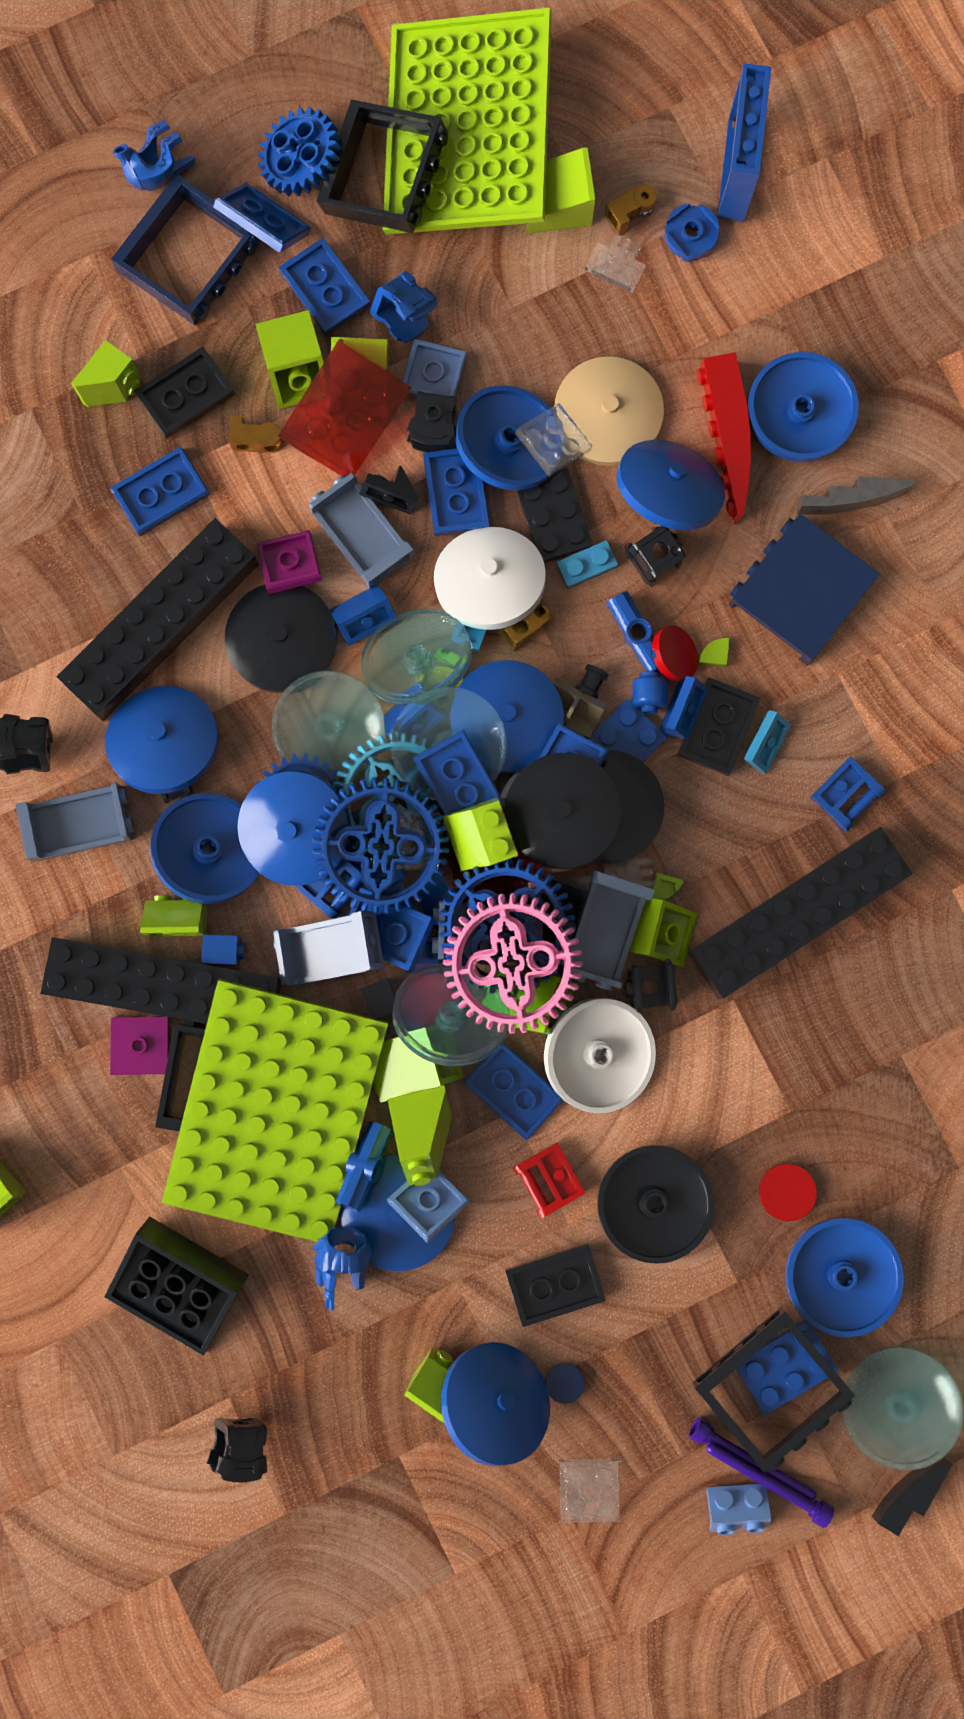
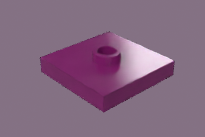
M310 530L256 543L268 594L322 581Z
M111 1017L110 1075L165 1074L169 1055V1017Z

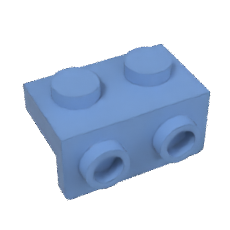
M763 1485L707 1487L710 1532H718V1535H731L735 1533V1530L760 1533L769 1527L771 1515L767 1489Z

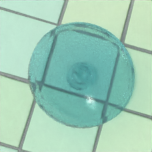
M432 609L409 611L381 625L368 639L361 655L362 675L369 689L383 701L396 705L423 704L446 694L461 681L471 663L472 644L465 627L454 616Z
M320 670L301 676L285 689L274 708L271 729L280 757L284 756L288 762H291L293 753L296 754L298 761H301L303 754L307 753L309 762L315 756H319L318 765L320 766L328 761V772L336 769L337 772L347 773L348 770L342 766L343 761H347L352 765L353 761L348 755L353 752L359 757L361 755L357 750L359 745H362L367 751L369 748L366 741L372 739L375 746L378 745L377 736L382 735L384 738L385 719L379 700L364 682L345 672ZM366 763L361 766L355 777L367 769L368 765ZM337 775L333 777L334 780L342 779Z
M439 687L418 695L401 711L392 732L391 750L399 775L405 783L411 784L412 790L419 788L421 796L427 795L430 797V800L436 801L413 757L462 729L492 782H494L505 761L507 740L505 728L498 713L484 698L463 688Z
M440 963L426 966L409 975L396 992L392 1018L395 1030L401 1041L417 1056L444 1066L471 1065L491 1056L503 1043L509 1024H505L503 1032H498V1022H495L491 1029L486 1028L487 1018H484L482 1023L477 1024L476 1019L479 1016L477 1012L468 1017L466 1014L471 1007L468 1004L462 1009L458 1007L459 1003L464 1001L463 997L452 998V994L458 991L457 986L453 988L447 987L449 982L454 981V977H445L444 972L452 970V965L446 966ZM467 975L464 977L469 990L480 1003L495 1012L510 1015L509 1008L502 1002L499 986H497L496 992L491 994L489 992L490 985H487L484 990H479L478 984L470 985L468 983L470 978Z
M890 1347L868 1355L852 1370L846 1385L855 1396L851 1399L852 1404L843 1411V1418L850 1437L867 1457L888 1468L917 1470L936 1463L951 1450L957 1441L962 1427L963 1406L956 1383L949 1372L937 1360L915 1349Z

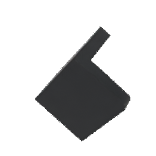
M388 978L361 989L372 1018L380 1019L401 1010Z

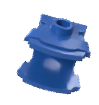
M403 271L398 277L377 289L370 309L372 316L388 327L389 333L393 338L403 343L418 338L427 330L429 326L427 315L438 304L436 301L437 296L426 287L422 289L418 286L414 276L407 271Z

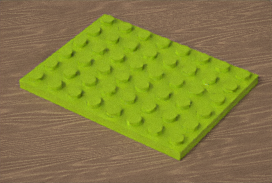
M550 7L392 25L388 107L441 117L448 131L447 144L442 148L439 156L440 164L438 171L433 174L431 180L430 195L427 199L425 198L422 207V218L420 223L416 224L414 232L545 222L552 27ZM387 127L384 211L403 214L429 136ZM383 227L386 235L407 233Z
M219 979L161 1203L318 1242L319 1238L325 1235L331 1228H335L341 1205H338L335 1201L347 1175V1160L356 1149L388 1022Z

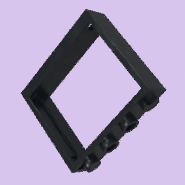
M351 99L339 133L341 140L337 142L342 150L335 153L339 157V161L331 163L335 171L326 172L328 180H323L317 203L327 215L413 234L416 224H419L421 221L425 198L427 199L430 195L431 180L433 174L438 171L440 164L439 156L442 148L447 144L448 131L441 117ZM366 123L429 136L402 215L340 201Z
M183 1020L182 1025L174 1024L156 1119V1128L180 1132L183 1118L170 1115L185 1034L204 1037L205 1029L199 1028V1022Z
M782 1307L693 1381L697 1392L764 1473L769 1469H777L784 1462L786 1454L792 1449L797 1451L807 1442V1436L814 1430L819 1432L824 1429L830 1422L829 1418L837 1411L839 1413L845 1411L852 1404L851 1399L855 1396ZM787 1327L839 1389V1392L763 1456L710 1391L781 1330Z

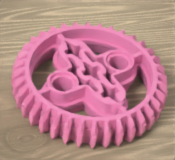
M515 893L510 894L509 903H506L505 895L501 894L498 896L499 904L497 905L493 897L487 898L488 908L482 902H478L476 904L479 910L478 914L475 910L469 908L467 913L471 919L468 920L463 916L459 918L460 923L464 925L463 929L458 926L452 928V931L459 936L458 938L450 936L447 939L449 943L455 946L454 948H445L444 953L453 955L452 959L443 961V964L446 966L452 965V970L444 972V976L454 977V981L447 984L448 988L457 986L458 991L452 994V998L463 997L464 1001L460 1002L458 1007L462 1009L468 1004L471 1007L466 1014L468 1017L477 1012L479 1014L476 1019L477 1024L482 1023L484 1018H487L486 1028L491 1029L494 1023L498 1022V1032H503L505 1024H509V1032L515 1033L516 1024H519L521 1032L525 1033L528 1022H530L533 1030L539 1028L537 1019H540L544 1025H547L549 1023L547 1013L556 1019L559 1014L555 1007L557 1006L563 1011L567 1008L562 999L573 1000L574 996L567 992L568 988L578 990L579 985L571 982L572 978L580 979L582 977L581 973L573 972L574 967L583 966V962L574 961L573 956L581 955L582 950H572L571 945L579 943L578 938L569 941L567 936L574 932V928L571 927L564 931L562 926L567 923V918H562L557 922L555 918L559 915L560 911L555 909L549 915L547 913L550 907L548 902L544 903L540 909L537 907L539 904V898L537 897L529 905L527 904L528 895L526 894L522 895L520 903H517V895ZM509 912H523L542 920L553 930L561 944L562 950L558 951L552 943L547 941L527 942L524 925L519 919L510 916ZM495 914H500V918L493 923L490 930L492 948L475 952L469 957L466 966L463 967V950L472 931L485 919ZM506 926H508L509 930H514L515 936L510 938V942H508L506 937L502 938L501 932L506 930ZM519 946L522 950L529 951L527 957L524 953L519 952ZM502 947L503 956L497 960L494 955L499 954ZM539 950L547 952L550 957V961L545 967L539 966L535 962V954ZM510 955H513L514 960H519L520 965L515 967V971H513L511 966L507 967L506 961L511 959ZM480 960L488 961L490 964L491 972L488 976H483L478 972L477 964ZM560 960H564V973L556 993L542 1007L527 1013L525 1009L533 1003L535 998L534 978L552 974L557 969ZM527 964H528V967H529L532 971H530L529 973H527V974L525 975V982H524L523 970H525V969L527 968ZM499 970L502 974L506 973L507 980L504 976H497ZM467 975L473 983L482 986L498 984L502 1002L508 1008L515 1010L517 1014H502L484 1006L473 996L464 976ZM516 985H518L520 990L524 989L525 991L520 1000H518L517 996L511 995V991L515 989Z

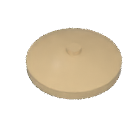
M609 356L583 362L564 378L556 394L554 413L562 427L564 444L573 454L592 464L616 466L619 465L622 456L631 446L642 441L656 440L663 422L664 403L657 383L644 368L627 359Z

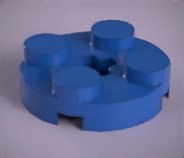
M691 204L681 205L672 211L667 220L664 231L666 244L675 255L681 257L686 262H692L695 259L707 256L715 248L719 236V222L716 215L703 205H699V207L690 206ZM687 227L698 229L695 237L687 235Z

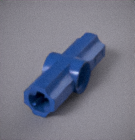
M628 591L616 595L606 602V605L623 632L625 642L631 646L645 672L658 671L659 669L654 661V657L657 656L655 650L652 651L654 635L651 625L643 618ZM631 628H641L644 632V638H634L631 634Z
M369 1121L358 1149L352 1152L347 1160V1175L335 1201L338 1205L355 1212L361 1211L371 1184L376 1183L382 1173L384 1165L382 1158L394 1132L392 1129L377 1122Z

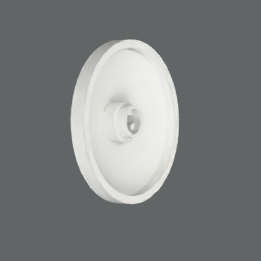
M485 527L473 529L459 535L444 548L435 566L434 584L440 604L452 618L472 628L494 630L514 625L532 613L543 596L546 572L540 552L525 536L506 528Z
M590 998L568 1008L553 1024L545 1044L544 1065L551 1086L565 1102L585 1112L609 1113L633 1102L646 1088L655 1066L656 1046L648 1023L634 1008L610 998Z

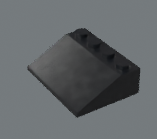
M149 1216L134 1235L104 1297L204 1356L249 1274Z

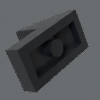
M400 465L393 476L392 482L381 475L368 473L359 492V495L407 514L412 513L419 499Z

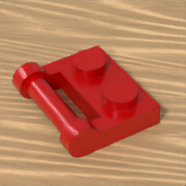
M558 1142L512 1167L515 1174L520 1175L538 1208L536 1212L540 1218L553 1213L586 1194ZM535 1165L538 1166L555 1197V1200L550 1203L547 1202L529 1169Z

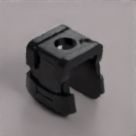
M417 391V409L414 418H411L407 428L409 432L407 442L412 444L413 449L424 453L456 449L455 425L453 424L457 408L456 396Z
M663 526L653 527L650 534L635 544L627 543L625 545L628 559L633 563L641 579L651 587L656 585L655 577L672 566L679 569L682 564L681 560L687 557L681 548L682 543L679 537L674 532L671 533L669 528ZM654 544H659L666 557H655L652 552Z
M4 714L0 718L1 771L6 772L7 775L32 769L38 772L50 771L53 734L49 719L45 717H30V720L20 719L18 715Z
M665 959V966L638 968L637 962H633L631 969H628L629 980H625L626 997H631V1006L637 1012L641 1013V1008L657 1006H668L670 1011L675 1010L678 997L676 994L675 968L670 959ZM646 979H652L657 983L658 989L654 995H646L642 991V983Z
M216 1418L214 1424L216 1437L213 1449H210L207 1464L211 1467V1471L220 1474L222 1480L244 1483L261 1479L262 1475L267 1473L266 1455L263 1456V1445H265L267 1440V1426L256 1418Z

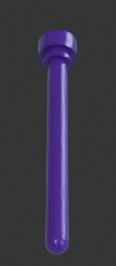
M701 1417L695 1420L689 1432L691 1440L698 1444L702 1442L704 1444L715 1443L763 1471L746 1450L715 1433L710 1422ZM769 1469L765 1472L812 1501L816 1499L817 1494L815 1490L779 1469Z
M715 1443L707 1445L706 1450L710 1455L807 1511L813 1523L826 1528L831 1522L835 1510L832 1505L823 1500L820 1502L815 1500L813 1502Z

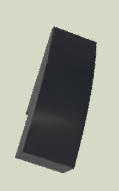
M941 1455L922 1463L893 1486L872 1514V1518L880 1526L899 1537L913 1511L924 1517L953 1464Z

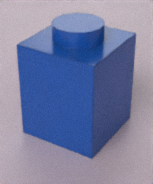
M203 935L202 964L240 966V959L245 958V942H241V937Z

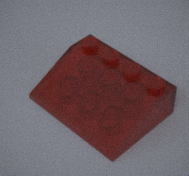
M341 338L337 341L278 437L341 476H348L352 472L356 475L412 387Z

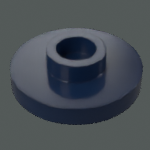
M561 1363L551 1368L546 1376L548 1394L554 1401L561 1404H569L576 1401L584 1390V1378L581 1371L569 1363Z

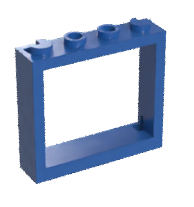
M743 63L728 117L717 219L744 222L760 174L771 66ZM732 122H736L735 128H732Z

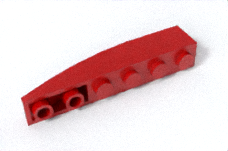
M736 352L703 358L700 369H697V379L699 385L704 386L703 406L705 412L709 411L710 413L709 433L711 438L715 437L717 445L714 448L716 463L721 464L723 472L720 474V477L728 495L726 511L729 517L732 516L735 525L740 523L745 510L751 463V437L747 401Z

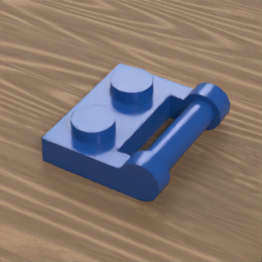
M850 756L810 798L835 821L839 828L848 832L853 826L852 822L876 798H881L886 791ZM864 784L868 791L845 814L838 810Z
M343 859L336 868V871L340 877L346 871L350 873L352 877L348 880L347 884L356 890L360 883H363L361 880V867L353 861ZM329 875L314 883L295 886L328 917L336 919L341 913L339 909L344 904L340 901L343 895L342 891L336 895L332 902L325 899L326 895L335 885L333 883L329 887L324 886V882L330 878Z

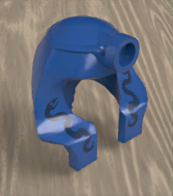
M164 120L148 127L146 140L138 152L128 147L127 144H121L113 150L115 158L121 161L125 178L133 187L141 191L157 190L172 180L176 174L183 173V171H186L195 164V156H188L175 161L171 150L182 142L181 136L177 132L162 139L160 143L161 156L160 158L158 157L157 136L170 129V126Z

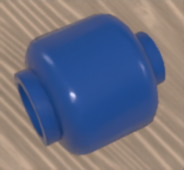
M658 672L640 673V677L633 680L632 704L640 708L643 714H657L658 709L664 708L668 704L667 679L663 678L662 674Z

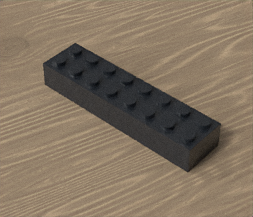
M214 518L56 677L98 718L104 721L259 565L256 556Z
M879 827L687 953L718 1000L723 999L913 873L882 827Z
M52 937L40 994L207 1024L219 979L278 994L281 979Z

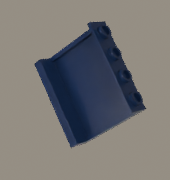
M800 513L795 520L791 518L787 520L780 530L783 535L778 542L772 539L763 551L766 554L763 561L760 563L756 560L746 574L750 577L744 584L739 581L729 594L733 598L728 606L732 608L734 604L801 654L802 656L799 660L808 666L880 573Z

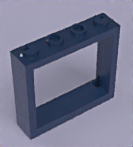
M176 174L111 258V261L118 273L195 326L200 319L202 320L207 316L213 301L223 295L226 290V284L231 277H236L242 269V263L247 256L255 253L259 239L213 207L215 200ZM184 200L241 238L190 307L133 268Z

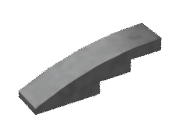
M858 477L852 487L830 486L825 496L802 495L797 503V514H832L879 505L907 494L914 486V480Z

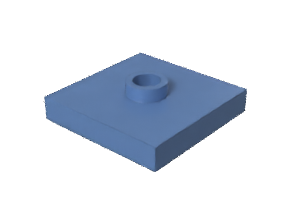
M414 338L400 393L417 397V391L456 396L467 352Z
M440 1170L437 1179L431 1180L426 1185L408 1186L406 1181L387 1199L391 1207L427 1243L470 1204V1200Z

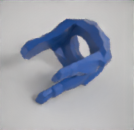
M351 1226L331 1228L318 1239V1242L313 1246V1250L317 1251L315 1257V1282L319 1287L325 1284V1307L334 1310L336 1272L351 1274L352 1284L356 1291L365 1288L364 1274L368 1270L370 1260L372 1259V1249L365 1235ZM340 1244H348L352 1246L353 1253L346 1254L344 1251H339L334 1247Z

